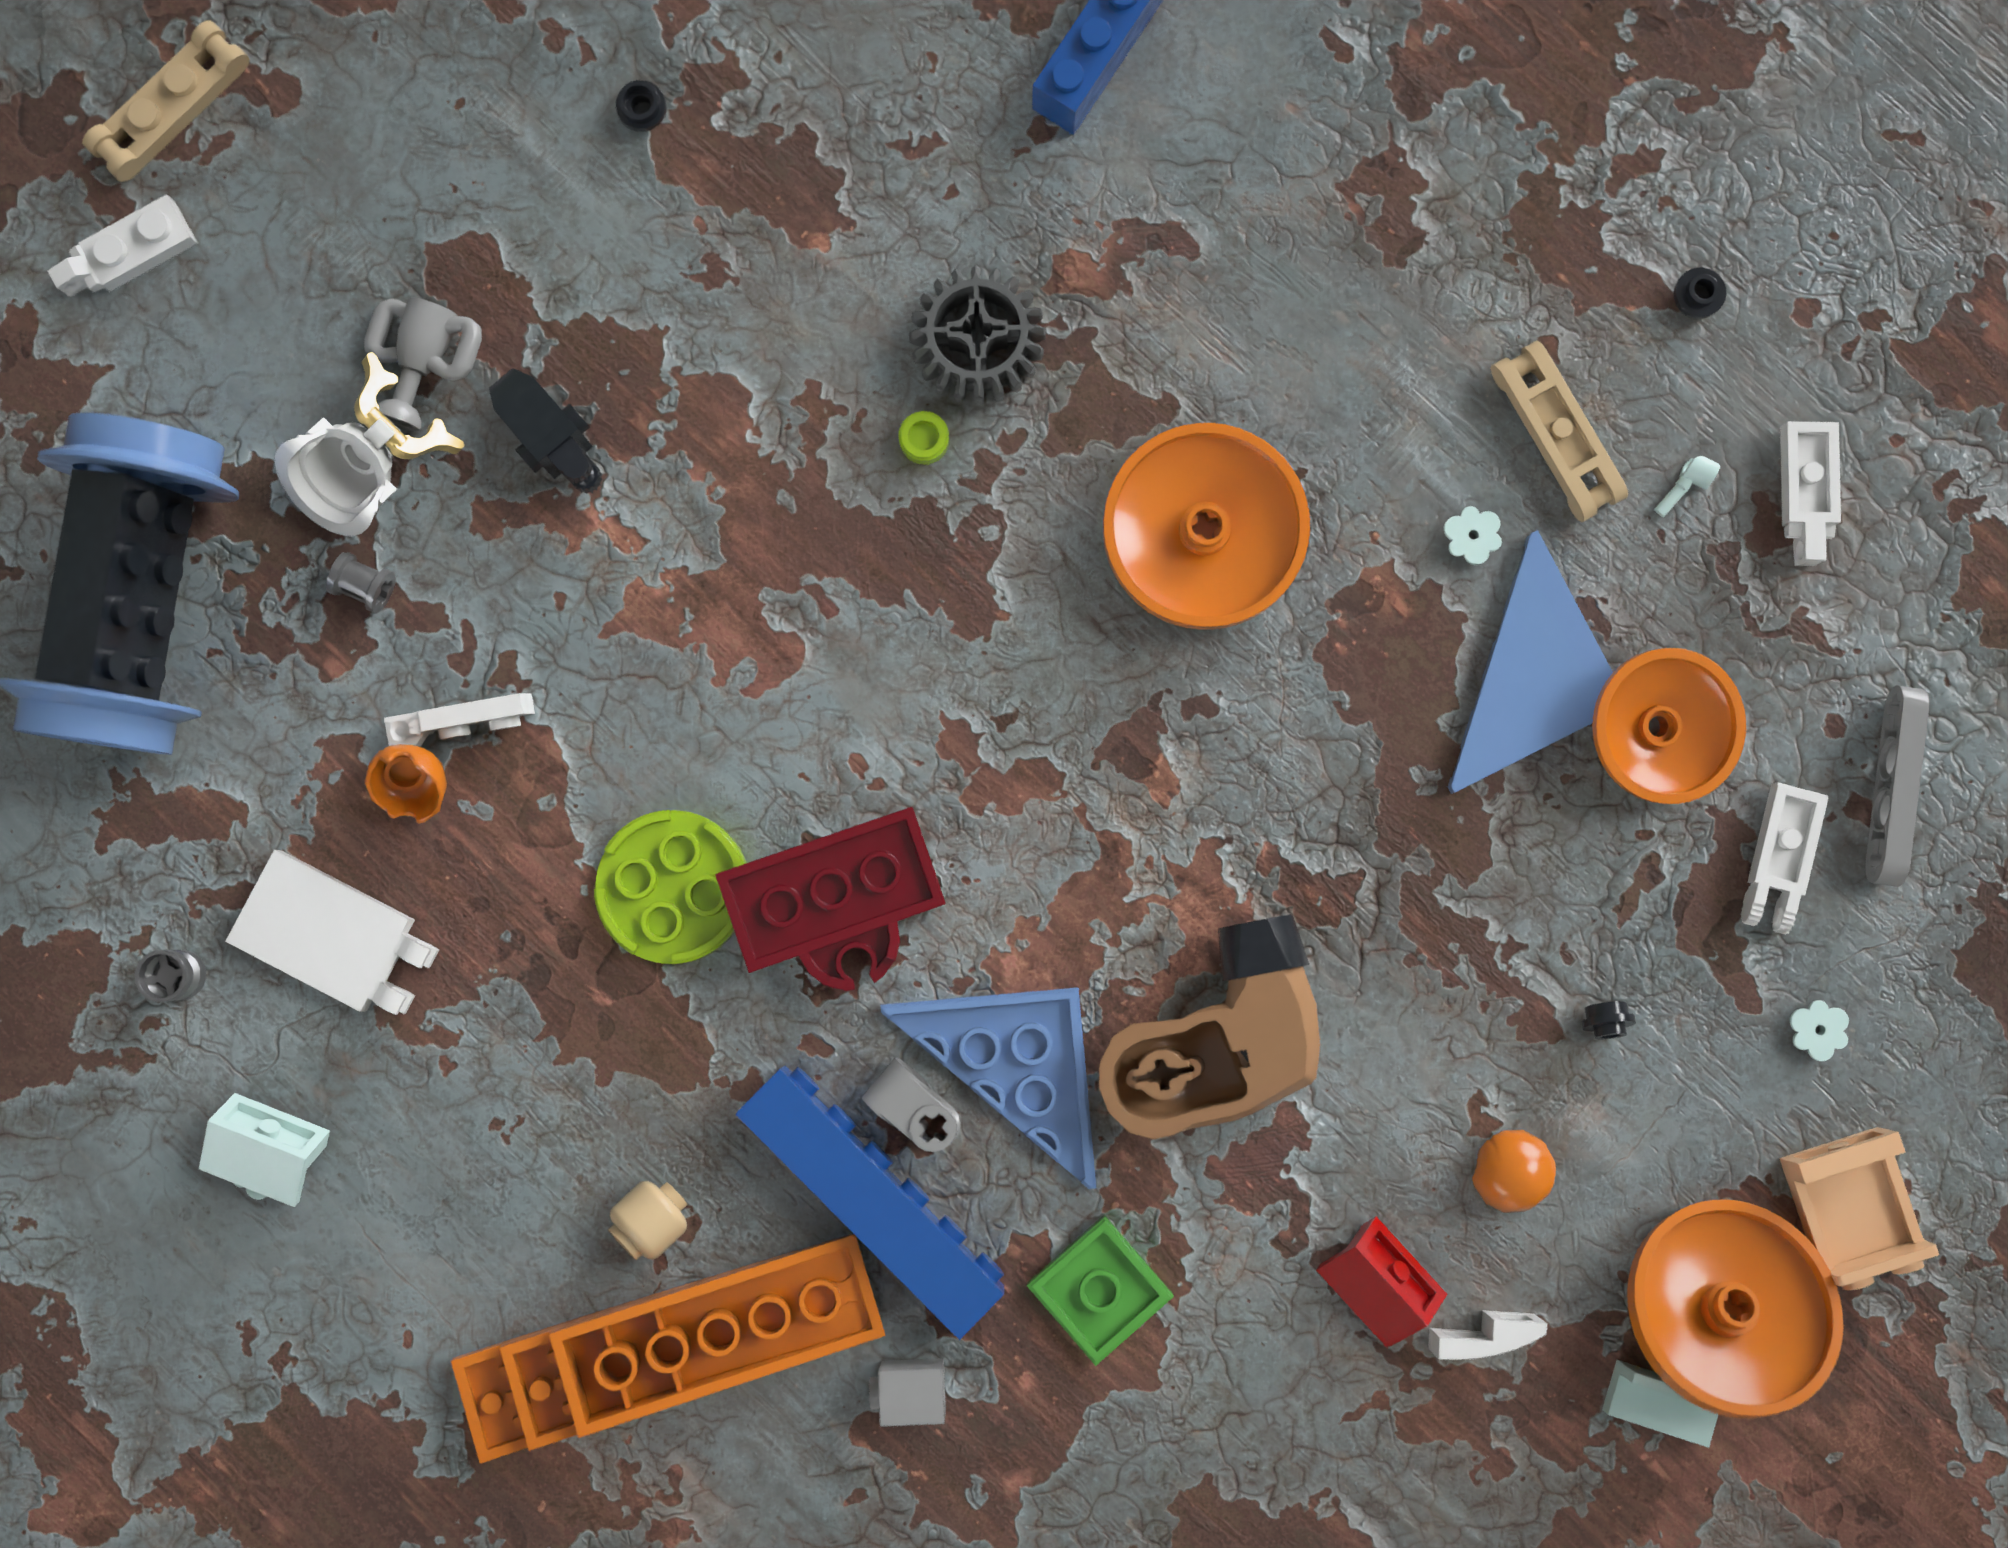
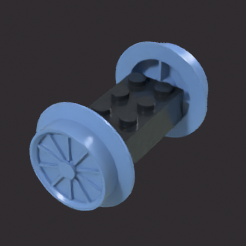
M73 413L68 418L64 446L38 452L37 460L40 463L59 472L71 475L35 679L56 684L0 678V687L18 698L13 731L99 746L172 755L177 724L201 717L202 711L160 702L159 698L166 675L165 663L170 635L175 623L174 612L179 583L183 576V560L188 531L192 524L193 502L225 503L234 502L239 499V491L220 478L225 451L223 445L205 436L151 421L110 414Z

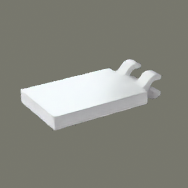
M282 850L273 851L225 941L359 1012L367 1011L373 1001L377 1006L395 1015H398L399 1012L406 1014L415 997L411 992L387 981L398 958L400 957L418 968L423 966L430 968L439 952L438 948L408 934L415 919Z

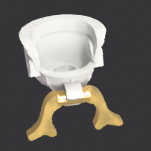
M368 353L362 360L365 371V383L354 405L355 415L360 423L336 424L332 426L323 417L305 435H297L296 438L282 443L275 454L277 476L293 503L307 517L321 527L343 536H356L363 533L370 526L374 515L377 513V509L397 490L390 483L392 454L401 459H414L431 451H446L457 454L464 447L462 440L446 432L444 423L440 419H435L428 426L425 436L422 438H412L409 435H404L379 410L376 395L381 391L392 389L398 382V377L393 373L385 371L374 353Z

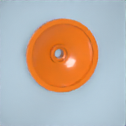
M1661 648L1646 651L1620 665L1603 685L1593 713L1592 730L1594 745L1606 772L1614 782L1631 795L1645 801L1661 804L1691 802L1719 787L1731 774L1741 756L1746 737V715L1742 698L1729 675L1718 664L1702 654L1681 648ZM1652 718H1656L1660 724L1659 732L1655 736L1649 730V722Z

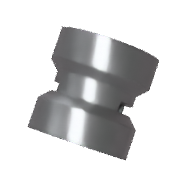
M188 950L153 951L140 960L135 970V984L139 992L146 999L154 1002L188 1000L201 991L206 981V967L202 959L194 952Z

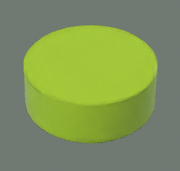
M919 411L909 415L902 422L898 434L903 454L910 461L917 464L928 465L937 462L945 455L949 447L948 427L944 420L933 412Z

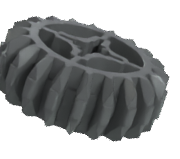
M975 265L971 269V279L963 280L962 273L955 269L951 272L953 285L949 287L941 279H936L933 284L938 297L923 293L920 296V304L926 311L919 310L912 313V323L919 328L909 332V340L911 344L920 346L912 352L914 363H927L921 371L925 381L933 380L940 376L936 385L938 393L943 395L952 385L956 386V402L962 403L967 391H974L975 403L982 405L985 400L984 391L992 390L994 399L1000 402L1004 399L1002 385L1007 384L1014 392L1020 391L1022 383L1017 373L1024 377L1033 378L1036 368L1029 360L1037 361L1043 359L1044 349L1036 343L1046 339V328L1035 325L1043 319L1042 309L1037 307L1028 308L1033 302V293L1030 290L1015 295L1019 287V280L1015 276L1008 279L1002 285L1000 284V270L997 268L992 269L989 279H981L980 267ZM969 302L968 311L963 318L947 322L946 327H939L944 317L951 310ZM984 302L995 304L1004 309L1013 318L1016 325H1008L1007 320H997L989 316L985 310ZM976 316L980 317V329H983L984 342L980 343L979 356H976L975 343L972 341L971 330L975 329ZM1008 344H1017L1016 349L1005 362L995 368L986 370L987 360L992 353L1007 349ZM938 346H948L949 351H958L965 354L970 360L971 371L957 367L948 361Z

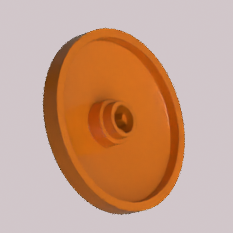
M1195 423L1175 427L1158 434L1140 446L1126 460L1117 473L1108 493L1103 518V539L1107 558L1115 577L1126 593L1139 606L1155 617L1173 625L1199 630H1213L1238 625L1258 616L1271 607L1296 578L1305 559L1310 536V514L1306 495L1298 476L1287 460L1273 446L1253 433L1238 427L1218 423Z
M1709 1200L1695 1203L1678 1210L1658 1223L1644 1238L1632 1261L1628 1276L1627 1305L1633 1333L1641 1351L1653 1370L1672 1390L1690 1403L1714 1414L1740 1419L1767 1417L1802 1404L1812 1397L1829 1378L1837 1362L1843 1339V1311L1839 1292L1831 1276L1830 1269L1815 1246L1803 1233L1781 1216L1760 1206L1743 1201Z

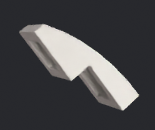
M1482 1310L1481 1331L1429 1328L1428 1349L1438 1359L1446 1360L1474 1359L1498 1355L1518 1349L1547 1334V1323L1535 1314Z

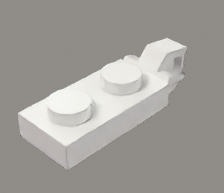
M166 194L80 241L79 245H75L69 250L72 257L64 259L49 269L48 273L56 288L66 293L69 297L87 287L92 292L104 288L112 291L198 243L175 201Z
M1787 421L1780 427L1782 526H1785V538H1794L1795 566H1817L1822 561H1826V539L1835 537L1836 525L1841 523L1839 422Z
M518 693L385 717L384 723L389 746L404 744L421 747L428 735L433 734L435 731H438L439 738L442 740L471 735L469 725L489 722L490 731L521 726L520 716L535 714L532 694Z

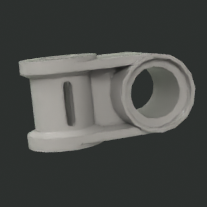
M895 1057L862 1096L863 1101L877 1115L899 1129L919 1148L925 1151L938 1152L944 1150L952 1144L960 1132L961 1120L956 1109L934 1091L919 1073L898 1057ZM940 1114L947 1120L942 1127L947 1136L945 1137L938 1133L931 1138L925 1132L929 1124L924 1117L926 1115L933 1119Z

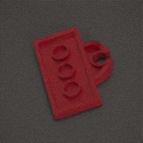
M913 806L715 874L749 973L799 956L811 976L825 986L844 991L855 990L854 980L845 974L841 967L842 956L847 950L858 947L868 952L871 959L868 974L873 983H876L896 961L900 945L897 921L946 904Z

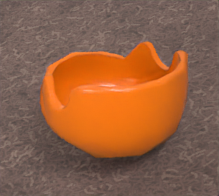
M404 744L390 745L378 751L368 765L364 781L371 800L387 811L390 818L412 816L418 824L426 822L440 812L447 788V780L442 762L425 748Z
M1504 1130L1493 1135L1490 1140H1486L1479 1149L1472 1181L1487 1205L1503 1213L1525 1212L1535 1207L1550 1194L1555 1181L1556 1164L1542 1139L1525 1130Z

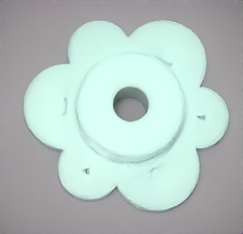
M1468 506L1463 509L1461 516L1449 518L1444 525V533L1451 540L1449 552L1456 557L1464 555L1465 560L1471 565L1483 564L1488 559L1489 553L1498 550L1502 544L1501 537L1496 534L1500 528L1499 517L1491 511L1479 513L1477 508ZM1469 533H1474L1476 539H1471L1469 537Z
M1821 1000L1811 1002L1808 1009L1800 1008L1795 1010L1790 1016V1025L1796 1032L1792 1040L1794 1046L1800 1050H1807L1809 1056L1814 1060L1826 1061L1830 1059L1834 1054V1049H1842L1848 1043V1037L1843 1032L1849 1023L1847 1013L1840 1008H1829ZM1817 1026H1819V1028H1820V1031H1819L1818 1034H1817L1816 1031H1815V1029H1816Z

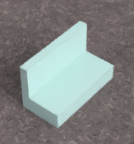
M234 1093L208 1120L199 1170L295 1207L300 1201L306 1170L326 1148L330 1130Z
M1620 1360L1616 1361L1602 1408L1607 1415L1709 1448L1718 1414L1704 1410L1681 1397L1656 1372Z

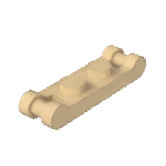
M213 21L202 22L194 29L191 41L104 124L93 126L86 132L82 144L94 157L103 158L107 162L106 168L118 181L124 182L132 179L245 71L249 64L248 55L235 44L229 45L225 41V33ZM213 56L215 64L206 71L202 65ZM130 135L135 141L128 148L122 149L119 144Z
M1534 341L1523 347L1521 355L1512 360L1506 357L1491 365V373L1496 384L1507 394L1565 493L1569 508L1577 520L1584 522L1597 515V508L1604 504L1615 505L1628 497V489L1624 480L1541 342ZM1531 372L1536 375L1540 383L1528 389L1522 377ZM1592 471L1598 480V485L1588 490L1581 477Z

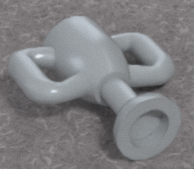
M410 297L407 304L396 299L381 301L373 310L364 338V351L367 354L374 353L380 363H398L402 370L393 398L384 399L379 402V410L396 426L420 431L422 420L419 412L412 407L421 377L433 372L451 381L466 378L473 369L482 341L481 327L471 318L457 316L453 311L424 299ZM396 315L401 318L396 346L384 348L393 317ZM462 332L453 362L449 365L441 358L448 348L452 333Z

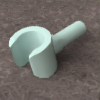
M1704 456L1688 460L1680 472V479L1656 506L1654 511L1661 517H1664L1689 490L1691 484L1704 490L1708 489L1714 481L1720 465Z

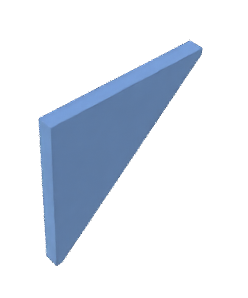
M1538 530L1528 535L1525 540L1522 558L1517 573L1513 578L1503 610V618L1488 657L1481 680L1482 684L1464 733L1454 773L1448 784L1451 794L1592 724L1598 695L1607 679L1613 673Z
M1078 987L880 1005L881 1013L895 1023L998 1113L1002 1114L1051 1158L1074 1175L1088 1189L1096 1188Z

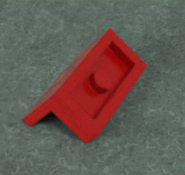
M1377 1216L1361 1226L1346 1249L1324 1261L1316 1269L1386 1348L1428 1327L1447 1296L1442 1287Z

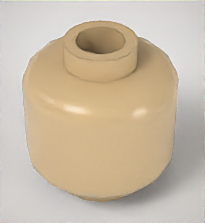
M641 1181L610 1210V1218L613 1225L608 1231L635 1260L642 1255L651 1260L656 1259L687 1230V1221L681 1210L688 1204L668 1182L658 1188L652 1182Z

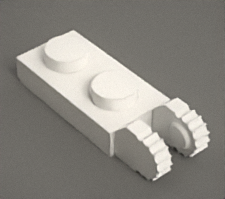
M1779 782L1771 784L1747 882L1751 883L1746 891L1743 901L1742 923L1755 926L1760 922L1770 888L1782 892L1774 910L1773 931L1785 935L1789 934L1792 926H1794L1800 898L1806 894L1828 803V795Z

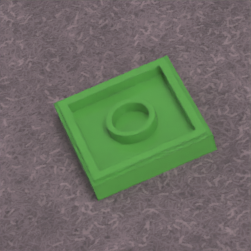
M1105 1214L1027 1282V1287L1095 1366L1174 1297L1171 1290Z

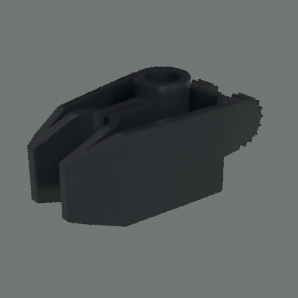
M513 368L489 387L494 411L522 443L515 451L535 473L544 467L554 479L563 474L581 493H593L594 490H598L597 488L601 486L600 483L603 481L601 478L603 474L586 454L593 446L583 435L590 426L570 403L561 410L534 377Z

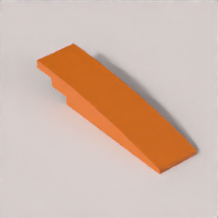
M853 1233L454 1357L451 1360L479 1463L481 1464L526 1448L531 1451L578 1435V1438L886 1335L858 1241Z

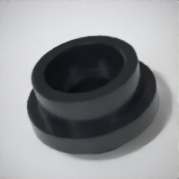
M635 80L627 83L619 92L616 99V111L621 122L626 127L634 131L645 132L656 128L663 121L667 111V103L658 86L649 81ZM640 102L651 104L650 109L643 114H636L634 112L635 106Z
M1697 267L1686 271L1677 280L1674 287V300L1677 308L1684 315L1695 319H1704L1714 315L1723 306L1726 299V286L1723 279L1718 273L1709 268ZM1700 284L1704 286L1709 293V297L1707 299L1698 297L1694 290L1695 285Z
M1623 1001L1589 1005L1585 1007L1586 1019L1581 1021L1582 1029L1594 1032L1595 1039L1598 1040L1624 1037L1627 1035L1626 1027L1636 1024L1635 1015L1629 1013L1627 1002Z

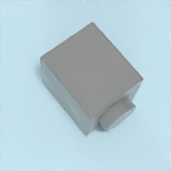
M944 1358L882 1361L878 1371L879 1377H870L869 1381L870 1409H880V1426L944 1424L946 1415Z

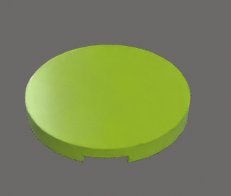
M662 810L648 813L629 822L608 842L597 870L594 899L599 917L605 929L626 951L656 963H687L704 958L715 952L735 933L715 874L746 864V861L735 840L721 826L695 813Z

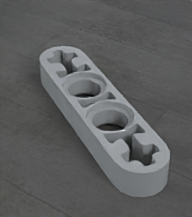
M1896 685L1889 692L1885 702L1865 863L1866 877L1873 884L1899 887L1905 882L1909 873L1929 714V696L1924 689Z

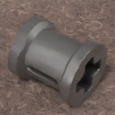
M343 552L337 557L331 567L326 580V590L333 595H341L343 593L365 603L366 610L376 614L389 601L395 586L396 576L394 572L388 569L377 571L359 563L355 555Z

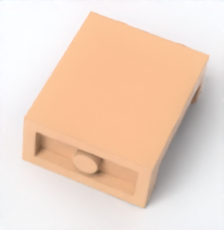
M1875 1127L1779 1158L1805 1236L1823 1257L1830 1269L1835 1285L1842 1286L1843 1290H1856L1870 1286L1875 1282L1873 1276L1892 1271L1893 1274H1906L1920 1270L1924 1267L1923 1260L1939 1255L1936 1244L1926 1241L1921 1234L1895 1156L1905 1153L1900 1134L1897 1131Z

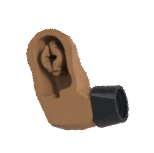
M1293 914L1218 928L1222 981L1228 980L1225 1003L1197 1010L1182 1019L1133 1023L1112 1037L1099 1063V1089L1109 1114L1129 1133L1149 1139H1158L1193 1128L1235 1121L1251 1115L1310 1085L1316 1079L1320 1052L1317 1005L1303 967L1309 965V961Z

